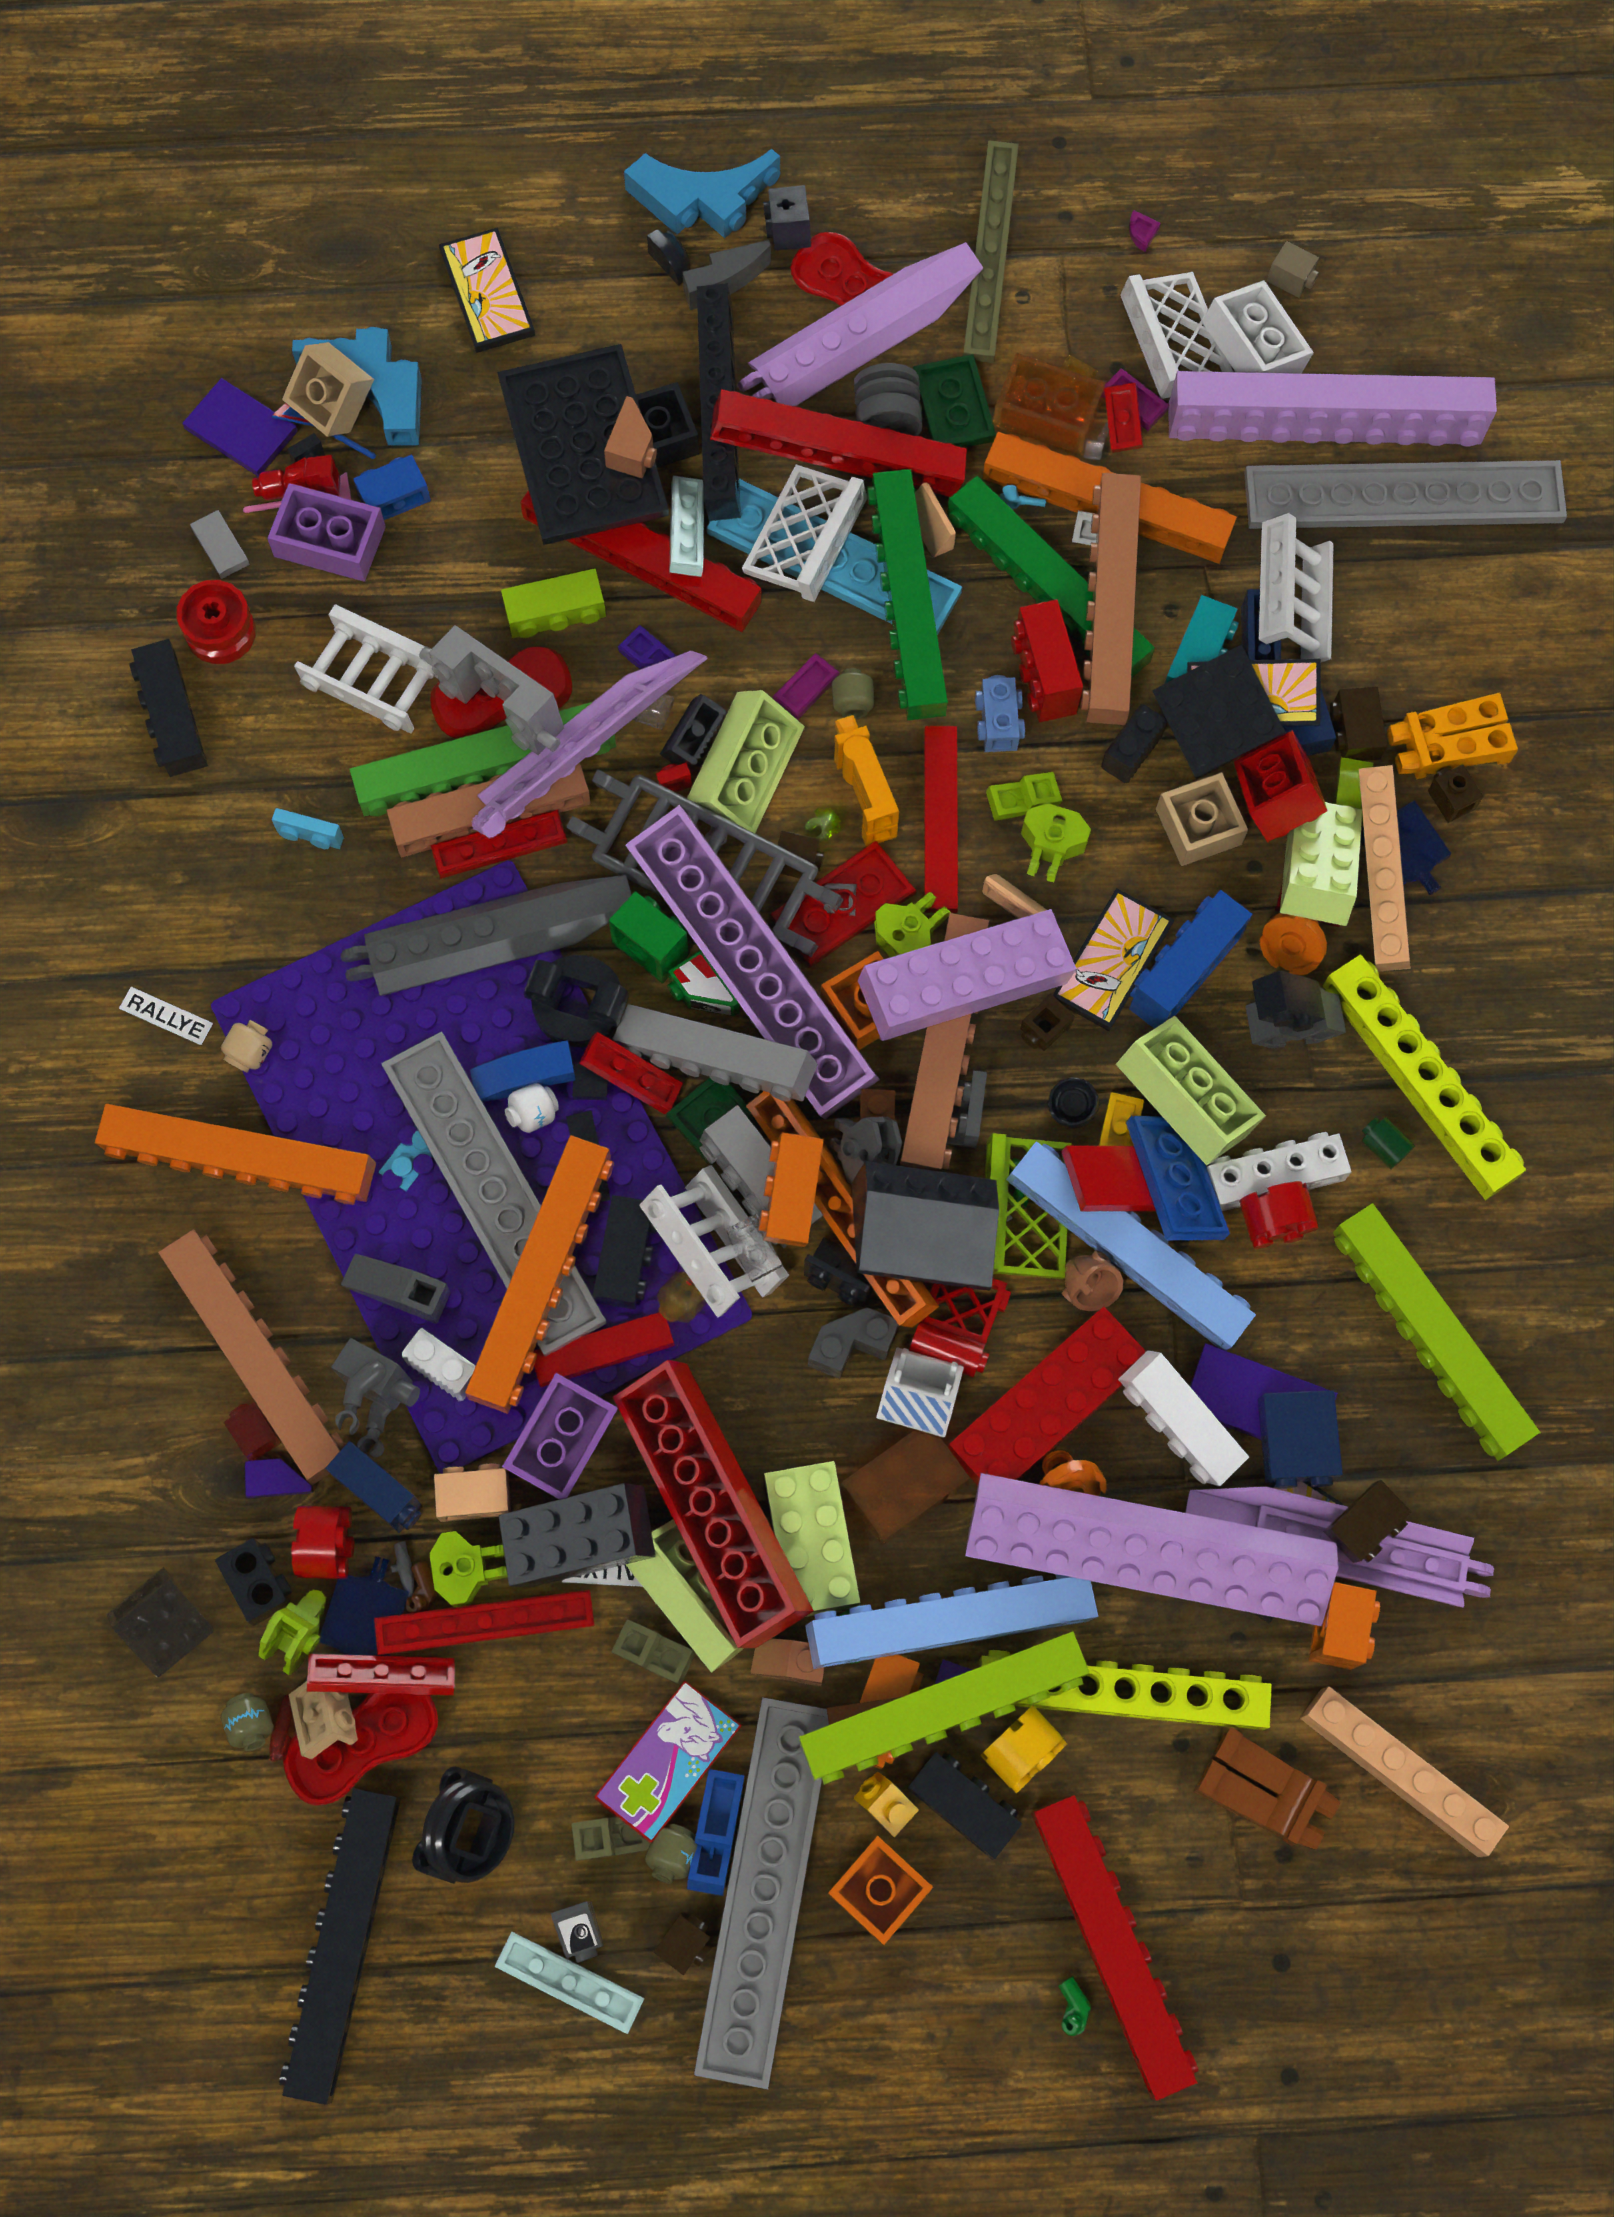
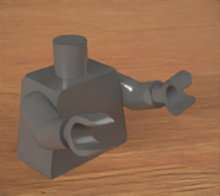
M350 1338L331 1367L346 1383L343 1401L345 1410L336 1416V1425L341 1430L343 1421L348 1417H352L353 1423L350 1426L349 1433L351 1435L356 1433L359 1428V1419L356 1416L357 1409L361 1408L363 1397L372 1400L373 1403L370 1407L366 1426L368 1433L367 1436L362 1437L358 1441L357 1448L363 1453H367L369 1448L375 1444L369 1454L373 1457H379L384 1452V1445L379 1440V1436L384 1431L387 1416L392 1410L397 1409L400 1402L409 1407L413 1406L419 1398L420 1388L412 1384V1379L397 1363Z

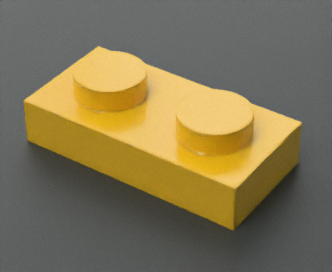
M1113 1092L1110 1093L1098 1146H1134L1126 1121L1131 1116H1141L1143 1099Z

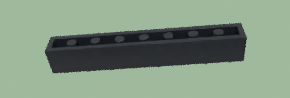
M353 1789L352 1796L347 1795L342 1808V1818H346L343 1833L337 1834L333 1847V1855L338 1856L334 1871L329 1870L324 1886V1893L329 1894L326 1909L320 1908L315 1925V1930L320 1931L317 1947L312 1946L310 1948L306 1969L311 1970L308 1985H302L298 1997L297 2007L302 2008L299 2024H293L289 2036L288 2046L293 2047L290 2063H284L280 2075L279 2085L284 2086L282 2096L324 2105L333 2102L401 1798Z

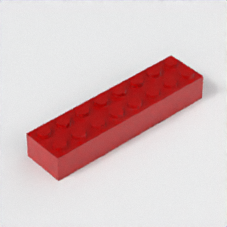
M666 1360L616 1394L613 1399L737 1648H757L814 1612L688 1364Z

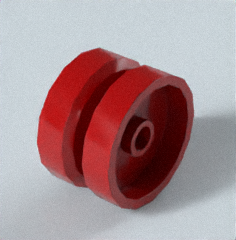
M205 580L191 586L181 596L177 606V622L191 652L200 660L211 664H228L240 659L251 649L256 637V624L242 592L233 584L221 580Z

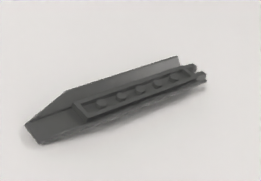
M626 875L557 883L364 934L366 946L358 945L345 949L340 955L344 962H354L369 958L371 965H360L350 968L345 973L346 979L355 982L374 977L379 995L383 996L575 945L607 925L609 919L632 894Z

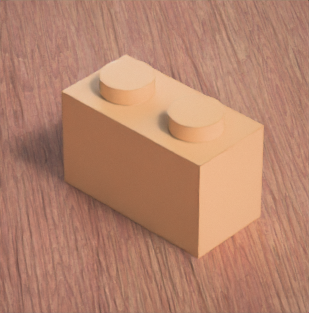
M483 1464L478 1466V1471L464 1472V1467H448L443 1469V1474H434L436 1517L438 1520L446 1522L492 1518L511 1512L509 1473L505 1468L500 1469V1464Z

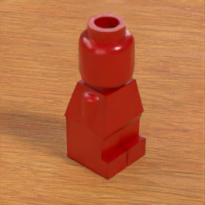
M332 455L304 457L287 466L285 472L281 469L263 471L259 474V477L252 479L255 496L262 497L268 501L283 499L289 483L339 497L340 474Z

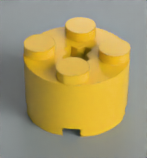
M1032 1705L981 1756L1008 1787L1017 1793L1038 1771L1040 1772L1048 1765L1067 1743L1039 1710Z

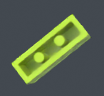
M595 568L501 589L512 638H529L538 632L547 630L560 631L569 625L578 623L591 624L597 622L600 618L606 617L604 599Z

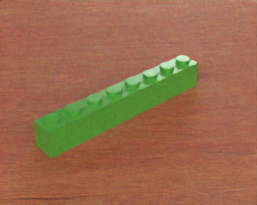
M592 702L559 711L563 726ZM506 725L350 768V773L364 817L368 815L381 816L387 813V809L393 808L400 802H416L425 799L432 793L441 792L445 794L455 791L464 784L473 783L477 785L488 782L494 776L503 775L528 755L531 750L527 749L525 751L519 748L511 738L513 734L510 727ZM615 734L600 745V750L594 755L604 754L611 748L616 747Z

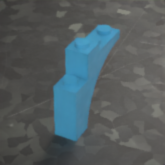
M771 149L756 160L737 168L719 172H693L668 166L645 153L624 171L625 190L676 234L680 233L685 227H691L699 216L722 237L726 238L732 231H738L746 221V205L752 204L763 189L774 185L780 176V155Z
M378 327L356 329V340L336 338L335 340H317L315 338L293 340L292 352L296 365L305 345L329 342L370 375L374 381L367 397L375 405L383 419V429L387 444L419 445L422 383L418 362L408 360L391 362L392 345L388 329H380Z

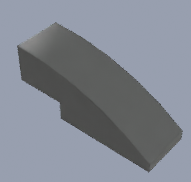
M766 240L709 254V266L684 271L683 290L689 309L697 308V286L728 283L731 295L756 278L771 263L770 241Z

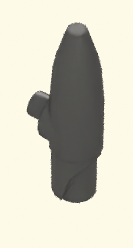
M404 1541L394 1545L397 1560L395 1565H391L392 1572L398 1571L402 1586L407 1596L411 1597L414 1593V1575L411 1570V1558L408 1555L406 1542Z

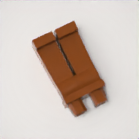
M1233 1727L1227 1728L1211 1757L1213 1761L1208 1763L1194 1793L1281 1837L1282 1841L1291 1846L1299 1844L1303 1847L1317 1850L1325 1832L1308 1822L1314 1811L1329 1820L1332 1819L1340 1805V1801L1325 1790L1326 1784L1319 1780L1314 1781L1306 1774L1294 1769L1245 1738L1244 1734ZM1226 1768H1228V1769H1230L1231 1771L1237 1773L1238 1775L1242 1776L1243 1778H1241V1777L1237 1776L1236 1774L1230 1772V1771L1227 1770ZM1250 1782H1252V1783L1256 1784L1257 1786L1263 1788L1264 1790L1270 1792L1271 1794L1275 1795V1797L1272 1796V1795H1270L1269 1793L1263 1791L1262 1789L1256 1787L1255 1785L1251 1784Z

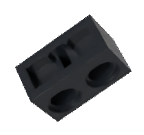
M251 1538L214 1559L249 1624L253 1626L273 1616L276 1611L286 1608L291 1602L288 1595L292 1593V1589L283 1574L276 1575L271 1565L276 1562V1559L267 1543L261 1545L256 1539ZM247 1556H255L257 1560L255 1569L247 1574L242 1573L240 1566L243 1559ZM264 1587H271L273 1590L271 1601L265 1605H259L257 1602L258 1592Z

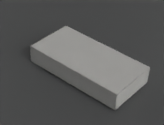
M219 510L190 524L195 536L221 579L250 565Z

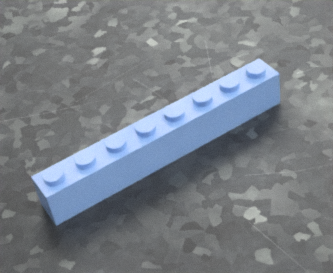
M1036 1141L1006 1180L1091 1248L1103 1252L1111 1260L1110 1263L1215 1346L1225 1351L1231 1348L1256 1316L1250 1310V1304L1238 1295L1232 1296L1222 1288L1223 1283L1217 1277L1210 1273L1204 1274L1196 1268V1262L1189 1255L1182 1251L1177 1253L1168 1246V1240L1156 1230L1149 1231L1140 1223V1217L1133 1211L1081 1212L1066 1165L1058 1159L1059 1154L1047 1144L1040 1145Z
M1055 1574V1580L1044 1581L1043 1576H1034L1022 1579V1585L1010 1587L1009 1581L988 1585V1591L976 1593L975 1587L953 1591L954 1597L941 1599L940 1593L920 1596L919 1603L906 1604V1599H897L885 1602L884 1609L872 1610L871 1605H862L850 1608V1614L837 1616L836 1611L817 1613L814 1615L815 1620L805 1625L813 1669L1088 1622L1098 1617L1092 1584L1089 1580Z

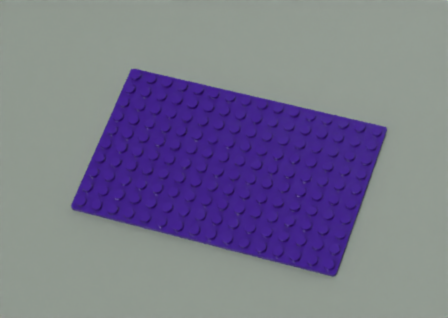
M512 861L500 863L214 1000L211 1004V1008L225 1037L235 1023L247 1025L249 1020L268 1029L265 1036L272 1041L271 1050L259 1069H249L248 1073L243 1071V1074L275 1137L367 1154L376 1162L367 1202L355 1200L354 1205L335 1201V1196L322 1194L321 1198L303 1195L343 1278L354 1255L359 1254L411 1269L447 1284L451 1292L439 1321L435 1324L350 1290L381 1355L397 1363L412 1379V1384L420 1388L419 1398L413 1406H407L440 1474H443L444 1468L465 1467L518 1440L548 1386L540 1387L535 1368L533 1367L530 1374L524 1373L520 1383L524 1390L517 1407L511 1405L509 1413L506 1414L471 1401L467 1396L463 1401H458L456 1397H452L445 1389H441L433 1381L430 1382L428 1377L425 1378L422 1373L419 1374L416 1369L413 1370L411 1365L408 1366L403 1359V1350L418 1330L423 1328L476 1366L507 1288L433 1157L431 1158L427 1154H420L414 1158L413 1168L419 1175L407 1191L400 1188L403 1178L395 1175L392 1169L387 1170L383 1175L379 1173L400 1143L406 1146L413 1145L412 1136L418 1131L414 1127L415 1124L381 1063L442 1031L472 1084L470 1069L523 1050L556 1043L539 1028L534 1017L531 1000L525 998L523 992L536 960L552 963L562 958L563 955L559 949L380 996L374 977L355 982L346 979L345 973L347 970L360 965H371L370 959L344 962L340 954L345 949L354 946H366L364 934L527 892L528 889ZM567 983L557 1011L588 1020L590 1006L580 987ZM587 1046L570 1047L573 1067L574 1064H579ZM573 1081L548 1085L557 1099L558 1111L555 1112V1119L552 1123L531 1133L523 1132L518 1126L512 1127L505 1115V1109L508 1108V1097L482 1102L540 1205L543 1203L570 1137L566 1116L592 1111L599 1145L610 1150V1161L614 1162L612 1173L607 1181L611 1199L612 1195L644 1200L658 1185H662L670 1197L687 1191L640 1100L609 1081L607 1100H573ZM611 1200L599 1202L595 1213L589 1212L585 1224L589 1225L585 1240L582 1245L576 1244L572 1256L576 1257L574 1265L592 1297ZM694 1203L679 1209L689 1225L703 1220ZM658 1232L656 1234L650 1233L648 1246L653 1247L651 1266H644L642 1279L647 1280L644 1301L638 1300L636 1310L597 1304L606 1320V1324L590 1333L664 1311L675 1346L568 1380L598 1397L612 1392L649 1373L666 1360H674L750 1321L752 1311L742 1292H738L740 1298L722 1316L717 1318L696 1286L686 1284V1281L690 1279L660 1234ZM710 1232L699 1236V1239L709 1253L718 1250ZM726 1262L718 1264L729 1281L733 1280L734 1277ZM681 1283L680 1289H677L672 1285ZM688 1290L691 1291V1299L685 1295V1292ZM537 1343L534 1351L540 1349Z

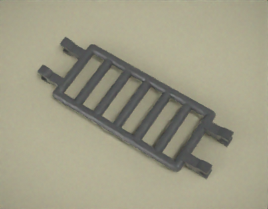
M597 769L592 782L597 787L622 798L604 833L572 816L566 827L572 833L597 845L592 854L594 862L620 876L626 875L628 880L662 897L649 877L636 869L638 862L631 852H629L625 862L607 853L641 790L659 799L640 834L661 819L670 805L674 807L680 805L695 825L698 820H701L716 828L708 842L716 854L727 835L745 843L730 870V874L737 883H739L756 849L774 858L751 899V903L758 912L762 909L785 864L803 873L772 932L780 942L812 957L818 948L815 945L816 943L788 929L802 901L808 895L838 911L843 902L841 895L813 882L818 874V867L815 864L643 775H635L628 786Z

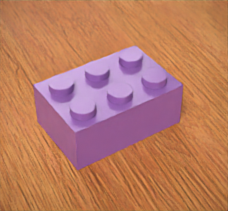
M289 483L267 539L276 558L365 582L386 526L381 508Z
M555 1373L502 1467L558 1499L567 1498L618 1408Z

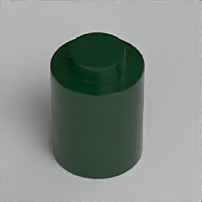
M1375 1117L1362 1130L1366 1135L1362 1142L1390 1170L1401 1162L1415 1147L1387 1117L1381 1121Z

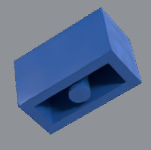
M412 454L404 458L393 459L385 466L375 470H366L360 476L353 478L361 502L381 508L384 520L431 501L427 484Z

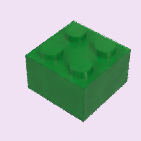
M635 891L609 919L612 944L663 984L669 978L668 971L689 956L687 932L679 919L674 916L668 918L660 911L661 907L654 899L647 895L643 898Z

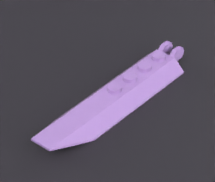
M966 242L907 266L748 362L749 366L756 371L743 378L737 386L744 392L762 382L766 388L754 393L752 397L760 399L773 398L777 403L797 406L938 320L981 272L983 266Z
M689 651L624 676L564 725V729L556 736V738L560 739V745L554 752L550 751L547 747L539 755L531 751L477 795L486 806L471 821L473 829L486 835L488 838H493L498 833L500 834L504 831L506 821L521 815L526 805L535 798L544 796L550 790V786L560 778L570 775L579 762L596 754L600 750V745L708 658L697 652Z
M1270 1487L1190 1490L1185 1513L1333 1542L1323 1531L1348 1507ZM1406 1521L1408 1525L1394 1538L1388 1535L1379 1543L1383 1549L1368 1563L1364 1559L1353 1563L1337 1547V1577L1462 1608L1464 1607L1463 1593L1476 1597H1490V1587L1466 1581L1467 1572L1485 1577L1493 1576L1494 1572L1492 1565L1469 1559V1553L1474 1542L1472 1537Z

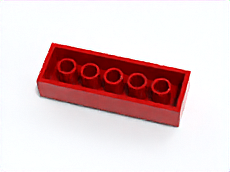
M1103 1306L949 1443L946 1450L947 1453L977 1486L981 1473L1014 1480L1022 1479L1124 1387L1118 1379L1146 1352L1145 1349Z

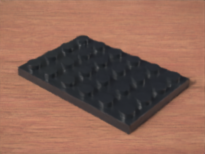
M622 344L497 372L543 545L669 516L668 505L655 462L652 468L647 467L643 479L606 467L604 450L626 396L634 399L640 411Z

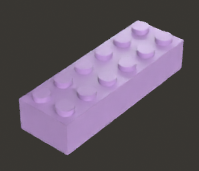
M1052 909L864 965L858 978V983L880 1038L884 1041L1065 985L1077 969Z

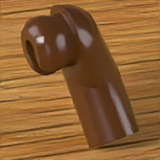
M422 1561L411 1567L417 1587L411 1598L406 1600L405 1606L409 1613L429 1611L438 1594L434 1590L433 1576L427 1561Z

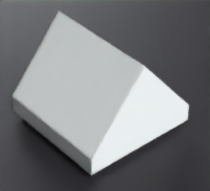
M1078 510L1072 542L1091 545V542L1096 543V534L1091 533L1092 514L1095 513Z

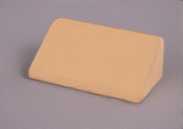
M927 482L923 483L915 492L921 536L931 556L937 557L954 549L956 532L930 485Z
M997 874L989 875L984 880L983 894L1018 919L1047 910Z

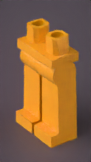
M1500 692L1428 710L1419 714L1417 712L1407 713L1402 722L1390 725L1386 732L1391 747L1406 744L1408 752L1398 753L1395 757L1398 774L1414 773L1416 779L1426 778L1427 774H1436L1449 766L1454 769L1462 764L1467 767L1497 762L1498 765L1510 763L1518 751L1510 723H1506L1508 716Z
M854 715L836 720L835 728L838 734L834 737V762L837 769L842 768L845 781L853 786L863 811L862 838L865 846H869L874 841L881 843L896 838L899 809L872 744L869 741L870 734L867 726L858 728Z

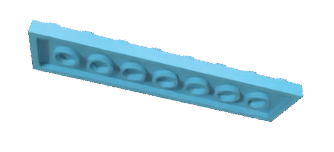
M739 479L741 518L710 521L707 526V534L750 554L778 497ZM791 504L784 507L782 514L785 519L800 513L801 510L799 507ZM817 516L809 518L813 528L827 522ZM805 520L788 526L792 536L809 530ZM784 528L772 532L768 539L772 545L788 537ZM849 533L821 590L886 621L884 601H889L887 591L882 592L880 584V572H884L883 562L877 563L875 544L853 533ZM812 537L795 545L799 554L812 550L815 542ZM792 546L774 552L778 563L796 556ZM771 554L759 558L761 561L774 565ZM796 564L782 571L798 578L802 569L799 564ZM927 570L938 635L959 599L963 587Z

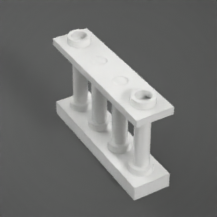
M1290 513L1262 522L1259 640L1269 644L1288 637L1301 646V659L1321 658V662L1330 660L1332 645L1333 543L1327 541L1313 547H1308L1296 539V517ZM1295 554L1303 559V572L1295 567ZM1295 583L1302 587V601L1294 596ZM1294 612L1302 617L1301 630L1294 626Z
M335 604L328 614L335 627V634L312 668L298 661L294 666L301 678V684L311 691L317 692V690H320L381 719L386 726L395 731L402 729L411 734L414 726L406 712L428 678H438L433 672L432 666L419 657L420 651L425 646ZM353 638L362 643L361 649L340 681L324 674L346 640ZM381 651L390 657L367 694L352 687L373 653ZM408 664L416 668V674L394 707L379 700L401 665L405 666Z
M712 1165L702 1168L685 1187L687 1191L670 1197L663 1186L658 1185L639 1205L717 1318L722 1316L740 1298L738 1292L755 1286L763 1298L771 1294L789 1276ZM696 1202L706 1219L689 1225L679 1209ZM715 1230L726 1246L709 1253L699 1239V1236ZM735 1258L746 1274L729 1281L718 1264Z

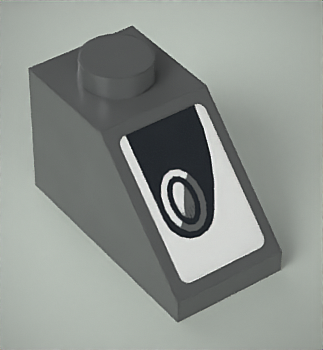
M586 1901L551 1913L566 1958L575 1956L578 1963L598 1956L596 1948L604 1946L592 1902Z

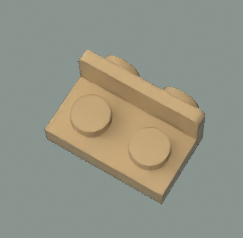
M306 1681L289 1694L301 1756L313 1759L337 1740L350 1745L358 1740L348 1693L307 1692Z

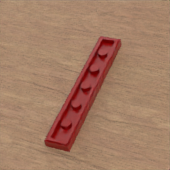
M957 726L924 727V896L930 892L936 897L934 904L924 913H936L943 907H946L951 913L958 912Z
M590 1590L374 1618L378 1655L595 1626Z

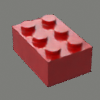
M1058 599L1020 607L1018 619L1014 621L1015 635L1011 636V645L1014 654L1020 655L1022 664H1019V672L1022 682L1028 683L1030 693L1027 694L1030 711L1036 712L1039 723L1076 715L1083 684Z
M1293 730L1234 761L1249 814L1267 842L1285 836L1294 828L1306 822L1314 821L1321 814L1328 811L1310 759Z

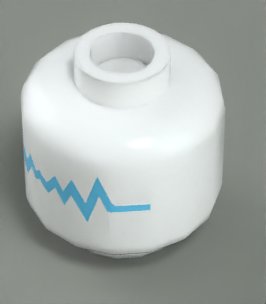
M539 1083L524 1086L509 1095L508 1108L505 1109V1115L512 1127L518 1126L523 1132L531 1133L553 1122L555 1112L558 1111V1102L548 1086L543 1087Z

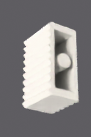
M423 1328L419 1329L403 1350V1359L408 1366L411 1365L413 1370L416 1369L419 1374L422 1373L425 1378L428 1377L430 1382L433 1381L435 1385L445 1389L447 1393H450L452 1397H456L458 1401H463L466 1398L465 1391L476 1366Z

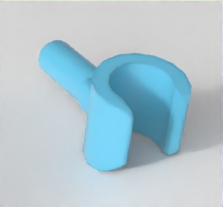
M1015 485L1004 486L1002 489L1003 493L1000 494V498L1011 509H1015L1020 505L1045 507L1046 499L1019 496Z

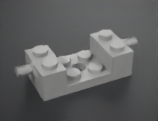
M456 625L432 649L428 646L422 648L419 657L432 666L433 672L440 681L439 688L446 696L451 699L456 697L466 704L482 688L489 696L493 698L498 696L504 701L502 705L507 717L505 721L513 734L511 737L513 742L519 748L525 751L530 749L539 755L546 747L552 752L559 747L560 739L556 738V736L564 729L552 692Z

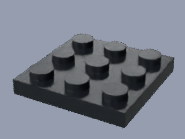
M1242 644L1152 690L1196 779L1286 734Z

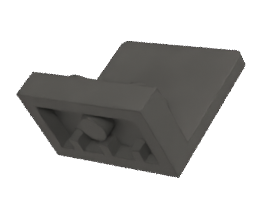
M973 1071L972 1081L958 1080V1086L964 1087L961 1106H954L952 1117L958 1118L955 1137H948L946 1145L971 1149L977 1148L987 1072Z

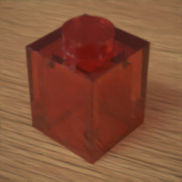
M254 1402L249 1406L245 1403L236 1407L230 1412V1418L224 1421L225 1426L249 1461L259 1459L282 1443L261 1409Z

